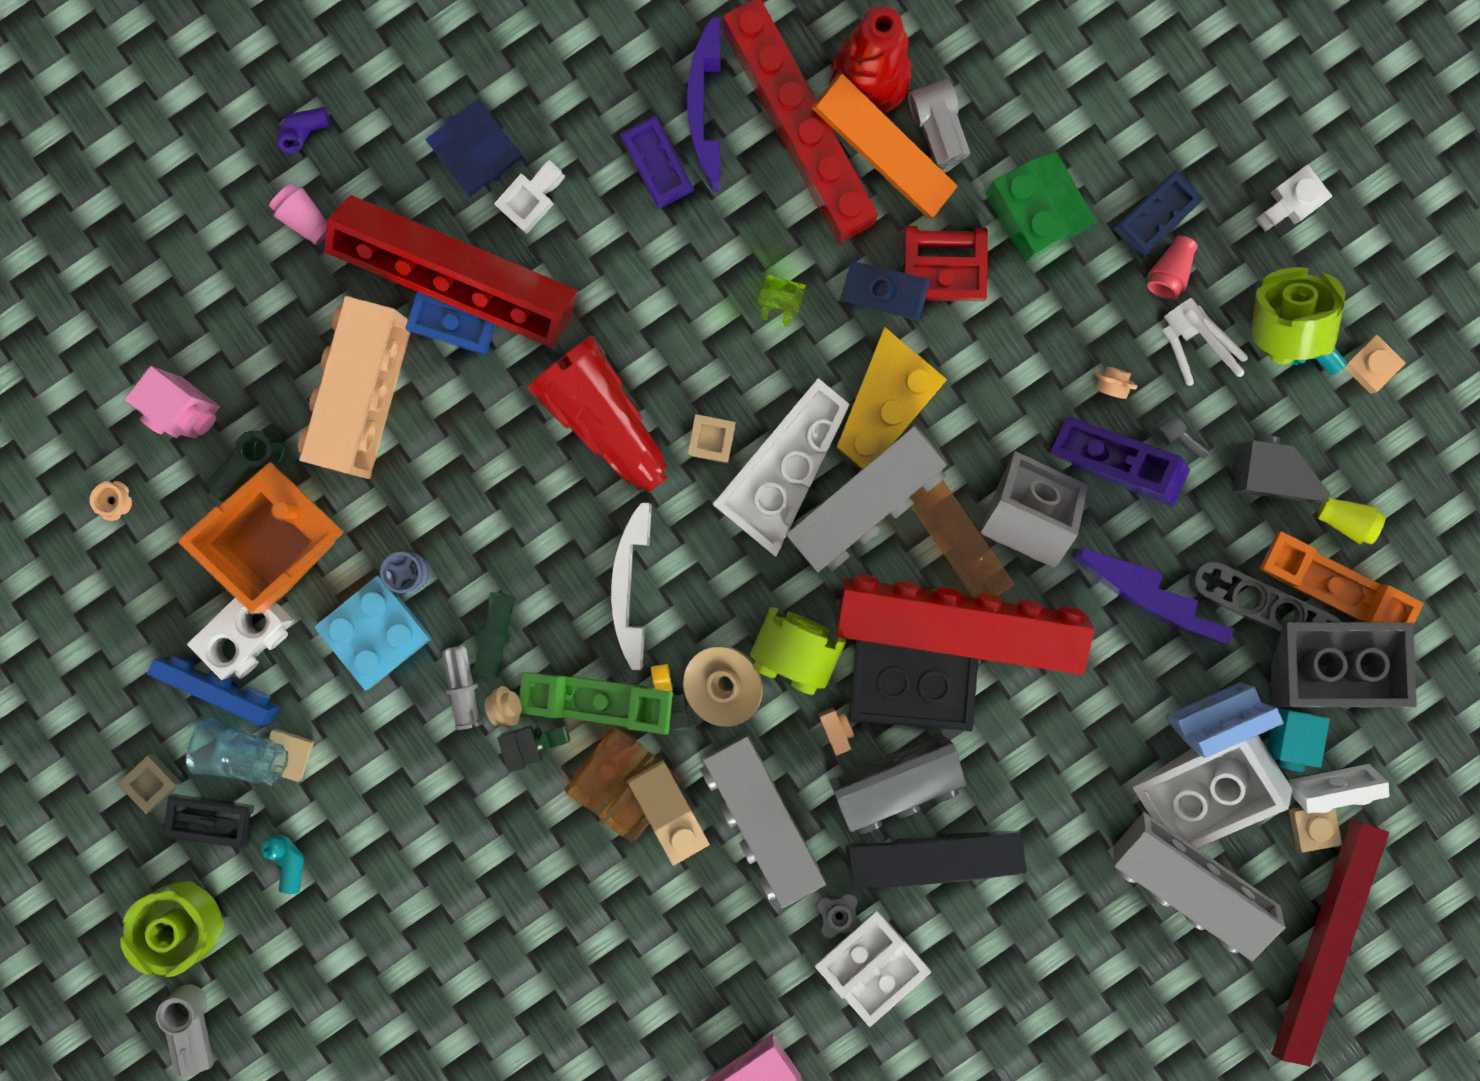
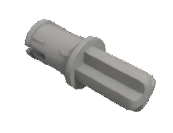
M464 646L447 648L442 652L449 687L445 689V694H450L456 723L455 729L463 730L472 728V725L475 727L482 725L474 690L478 688V683H473L467 650Z

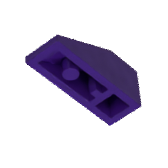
M1069 416L1066 417L1050 452L1062 460L1132 492L1174 507L1190 472V468L1182 456Z

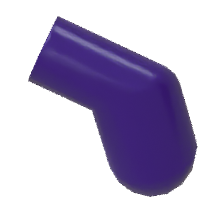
M326 107L287 115L276 135V143L279 150L286 154L298 152L311 131L331 127Z

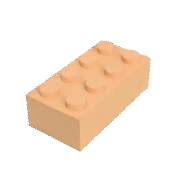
M345 296L343 305H339L336 308L332 319V329L335 330L332 345L325 348L321 359V370L324 371L320 387H316L313 390L310 398L309 408L313 413L309 428L305 427L298 442V451L302 452L299 461L370 479L410 332L405 329L408 319L395 309Z

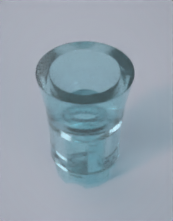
M212 717L204 719L196 727L190 738L186 753L187 768L192 774L221 776L254 784H277L281 780V776L288 763V751H285L284 745L274 743L271 739L233 728Z

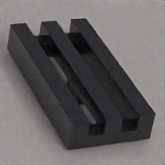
M179 794L169 795L162 837L245 848L249 845V837L247 835L248 831L251 830L252 821H250V815L254 812V805ZM177 806L238 814L240 817L238 820L177 811ZM175 821L238 830L237 836L179 828L174 827Z

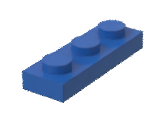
M172 654L171 657L153 659L147 672L149 676L260 726L274 722L280 709L279 706L269 702L271 697L268 694L254 688H247L246 691L231 685L233 682L232 678L221 680L213 671H209L206 674L195 669L196 663L182 655Z

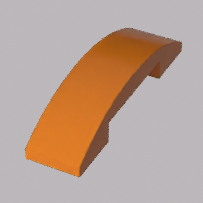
M1277 531L1260 567L1261 570L1294 590L1357 621L1413 623L1414 626L1424 604L1423 602L1389 585L1378 584L1317 553L1316 548L1282 531Z

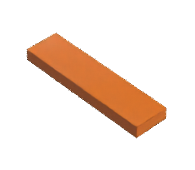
M843 74L836 75L811 107L927 218H933L958 187Z

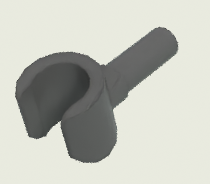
M1166 417L1153 428L1159 439L1167 445L1178 438L1181 443H1184L1203 459L1210 452L1190 436L1186 431L1185 423L1179 418Z

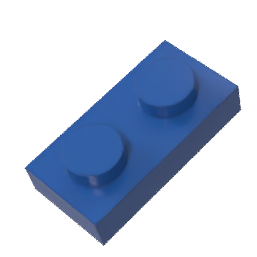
M417 292L405 329L411 333L487 355L496 324Z

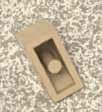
M663 760L627 780L673 866L710 845Z

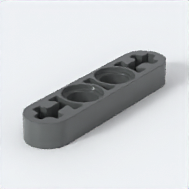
M1200 563L1190 573V587L1199 597L1281 634L1283 626L1277 622L1275 611L1282 603H1288L1294 609L1295 617L1292 622H1341L1340 619L1326 611L1222 563ZM1216 571L1214 578L1224 584H1231L1227 591L1220 587H1209L1206 590L1207 582L1202 580V575ZM1244 586H1251L1257 592V603L1250 609H1244L1238 602V592Z

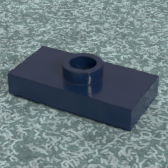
M1175 170L1131 211L1114 230L1142 258L1199 205L1204 198Z
M851 261L840 301L919 321L931 281L924 277Z

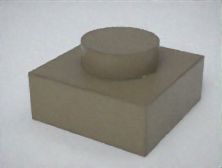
M154 753L147 755L118 783L145 814L152 812L181 784L180 780Z

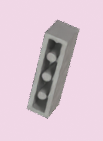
M914 426L790 530L786 536L817 572H820L826 566L832 572L850 557L846 551L848 547L857 540L862 545H865L882 530L877 523L890 513L896 519L912 506L914 502L910 499V496L920 487H923L928 492L946 477L942 469L948 463L919 428Z
M748 733L704 755L703 761L706 766L700 769L711 791L719 789L725 803L720 805V808L729 826L732 828L738 825L745 839L740 841L739 844L748 862L752 864L757 861L764 876L759 878V882L769 901L777 898L783 909L826 885L825 878Z
M1145 812L1140 815L1113 846L1114 867H1116L1118 873L1125 880L1131 883L1137 882L1148 889L1160 904L1167 907L1171 905L1180 911L1191 925L1199 930L1206 929L1212 933L1227 950L1234 954L1241 953L1253 962L1285 929L1283 914L1279 904Z

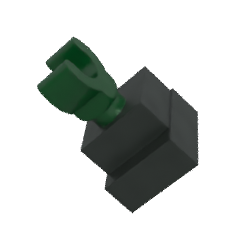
M532 725L503 733L497 737L508 774L522 770L528 765L541 762L543 759L542 750L561 746L571 741L566 725L537 735Z

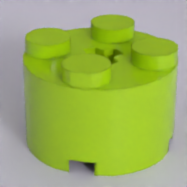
M1291 267L1274 271L1263 279L1262 286L1257 288L1251 336L1256 345L1269 354L1271 361L1284 365L1290 364L1294 360H1305L1328 355L1334 351L1343 313L1345 290L1341 283L1333 276L1322 272V277L1320 278L1308 275L1309 268Z
M770 607L750 652V656L755 660L752 668L771 678H776L777 673L793 680L791 683L792 687L809 695H814L817 688H826L846 640L838 637L835 642L828 637L831 629L788 611L786 618L776 616L779 608Z
M183 881L168 884L139 899L128 909L122 922L124 927L123 936L120 937L121 948L128 962L139 972L165 977L176 976L186 971L212 951L219 940L220 934L223 932L224 920L214 898L194 882ZM170 926L173 928L174 933L171 932L169 928Z

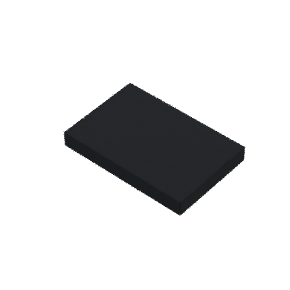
M855 640L849 720L972 731L979 659Z

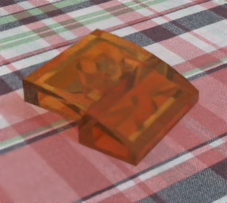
M613 725L565 787V792L568 796L598 815L602 823L634 844L649 824V821L627 780L657 764L662 759L617 725ZM665 762L678 786L684 778Z

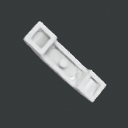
M640 503L630 518L617 549L612 573L611 604L615 631L622 652L632 670H641L643 668L645 627L629 626L633 545L649 546L652 505L649 503Z

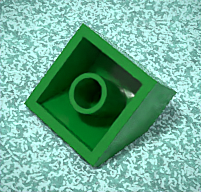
M1057 152L1030 160L992 182L985 193L1024 263L1031 261L1097 223Z

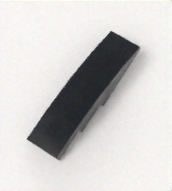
M1022 830L940 834L938 837L897 839L890 843L853 844L849 847L854 889L939 884L1019 875L1027 872Z

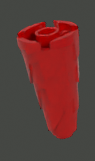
M877 6L867 10L860 24L853 29L850 36L845 38L842 47L835 54L829 73V84L836 75L843 74L885 116L895 111L905 100L911 81V62H909L910 59L907 55L908 36L904 31L902 17L896 10L886 6Z
M591 335L527 386V389L564 427L570 428L595 455L599 454L620 477L628 483H632L637 490L644 487L650 492L667 479L663 471L668 466L663 460L664 456L658 445L641 420L643 418L621 387L623 385L621 379L599 348L598 342Z

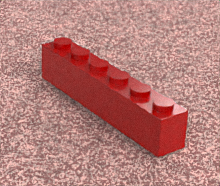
M751 0L723 15V34L838 245L873 227L878 213L831 126L811 108L816 99L762 0Z
M352 195L327 219L324 253L553 348L571 321L578 290Z
M863 574L855 575L854 578L844 577L836 620L837 637L1079 675H1084L1095 630L1089 616L1084 611L1075 607L1062 606L1060 610L1044 608L1042 604L1031 600H1020L1016 604L1003 602L1000 597L992 594L982 593L978 594L977 597L964 596L958 590L948 587H939L936 591L920 589L919 585L909 581H897L895 585L881 583L877 578Z

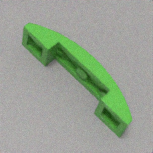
M522 672L519 699L522 705L521 714L548 718L562 717L624 726L627 729L669 734L673 691L614 681Z

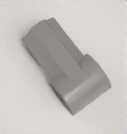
M947 78L909 91L907 98L912 118L918 128L922 127L933 162L938 167H947L969 157L970 150L957 116L959 112L958 100L951 81Z
M184 984L178 987L158 1007L156 1012L157 1024L166 1033L174 1076L179 1075L181 1078L196 1075L199 1072L210 1069L214 1064L204 1017L207 998L204 991L193 984ZM175 1003L183 1004L187 1008L189 1015L180 1014L175 1007Z

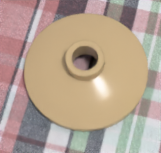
M712 646L696 654L687 665L683 679L684 693L693 711L706 722L722 727L736 726L748 720L757 711L763 694L762 679L760 673L752 668L754 665L753 661L741 651L728 646ZM723 676L728 677L732 681L733 688H728L724 685Z

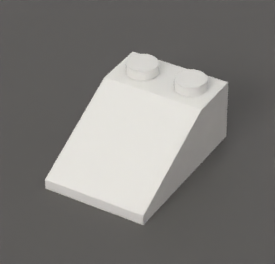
M1259 735L1207 758L1190 749L1138 781L1132 787L1152 818L1196 848L1289 809L1293 790Z

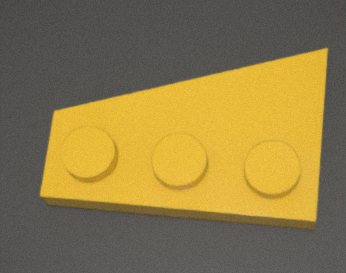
M885 327L836 446V449L861 470L897 440L947 380Z

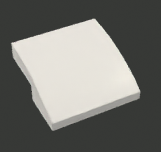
M877 910L815 964V968L839 996L847 1000L869 1027L932 973L925 962Z

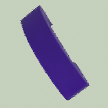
M712 17L705 27L693 55L688 79L687 109L691 142L699 169L712 192H721L720 140H705V72H721L720 17Z

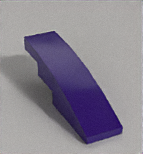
M1084 548L1074 549L1072 558L1104 586L1136 608L1179 630L1214 643L1230 644L1234 629L1194 617L1198 604L1197 600L1159 589L1163 572Z

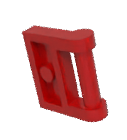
M917 226L904 227V273L924 277L931 281L925 300L985 301L987 299V228L974 227L973 231L918 230ZM918 247L972 248L973 257L918 256Z

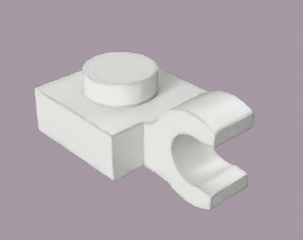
M548 160L531 181L521 173L494 205L528 234L554 205L546 194L554 190L566 176L554 163Z
M1307 164L1270 192L1277 203L1257 217L1256 221L1265 232L1287 216L1295 225L1333 196Z

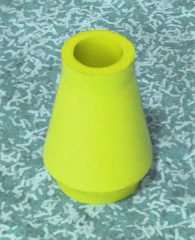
M1329 497V502H1322L1317 519L1326 522L1359 545L1363 542L1372 545L1377 540L1384 526L1386 515L1378 512V507Z

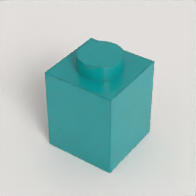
M1277 708L1284 724L1270 729L1267 750L1273 758L1280 760L1279 767L1298 772H1305L1306 765L1321 768L1330 718Z

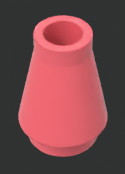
M1176 236L1170 247L1148 273L1149 282L1147 287L1153 294L1163 299L1175 300L1180 293L1186 291L1194 254L1198 247L1197 243L1186 236Z

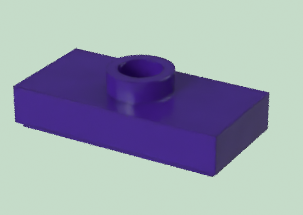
M656 115L620 133V137L657 209L694 191Z

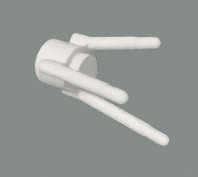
M1193 298L1186 300L1164 316L1169 326L1162 331L1171 343L1186 385H1193L1194 380L1179 340L1180 335L1187 341L1200 333L1236 376L1241 377L1244 375L1243 369L1227 349L1242 362L1247 361L1248 356L1207 316L1202 307L1198 306Z

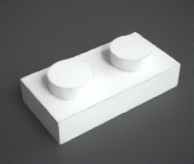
M1370 764L1289 780V784L1293 789L1292 797L1307 813H1326L1333 808L1352 804L1366 805L1373 800L1389 797V782Z

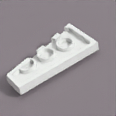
M819 378L713 503L718 510L775 557L850 405Z

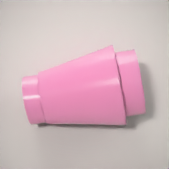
M288 184L272 199L269 207L275 212L274 217L307 240H310L314 245H318L326 238L327 221L303 188L298 189L294 184Z

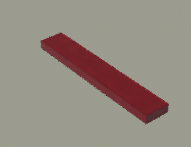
M1353 819L1349 823L1272 1050V1055L1282 1061L1311 1067L1390 833L1388 831Z

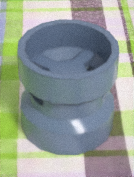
M396 552L389 555L383 561L380 569L381 581L386 588L396 593L419 591L426 585L430 575L429 565L426 560L419 554L411 552Z

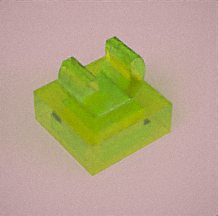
M767 274L758 303L763 304L761 310L762 320H767L772 308H778L784 312L782 325L788 326L793 313L798 314L806 285Z

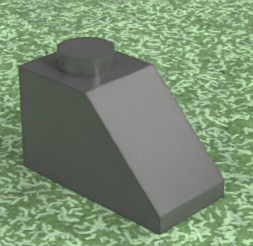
M1255 435L1254 440L1239 444L1233 492L1312 504L1329 502V491L1295 446L1280 444L1279 437L1269 435Z

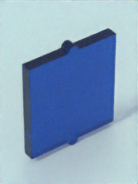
M479 99L475 100L456 116H448V122L425 139L469 197L491 180L498 181L500 174L522 157V154Z

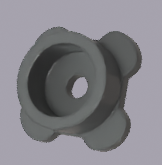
M845 893L843 896L823 897L819 900L817 909L823 917L821 932L825 937L834 938L838 933H851L861 924L855 911L858 901L853 894ZM836 913H843V918L837 919L835 917Z

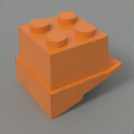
M269 462L219 507L216 506L177 542L246 609L254 614L265 613L275 602H278L336 543L335 540L344 531L272 462Z

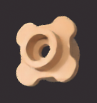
M1107 366L1105 373L1095 371L1094 373L1098 378L1095 389L1099 392L1127 399L1130 389H1137L1138 385L1129 380L1131 376L1129 372Z

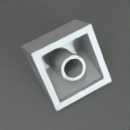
M1014 451L987 508L980 534L991 538L997 543L1017 550L1033 560L1056 568L1078 536L1089 485Z

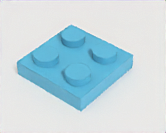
M380 575L373 578L314 626L316 631L365 691L370 690L432 639L396 592H392L385 587Z

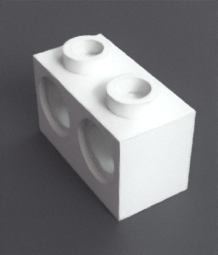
M234 598L187 645L221 680L235 678L236 676L241 679L258 665L259 662L255 658L266 647L272 650L287 637L288 632L285 629L294 620L275 602L263 613L266 618V625L259 632L253 627V614ZM227 639H230L236 647V653L232 660L227 659L222 651L223 644Z

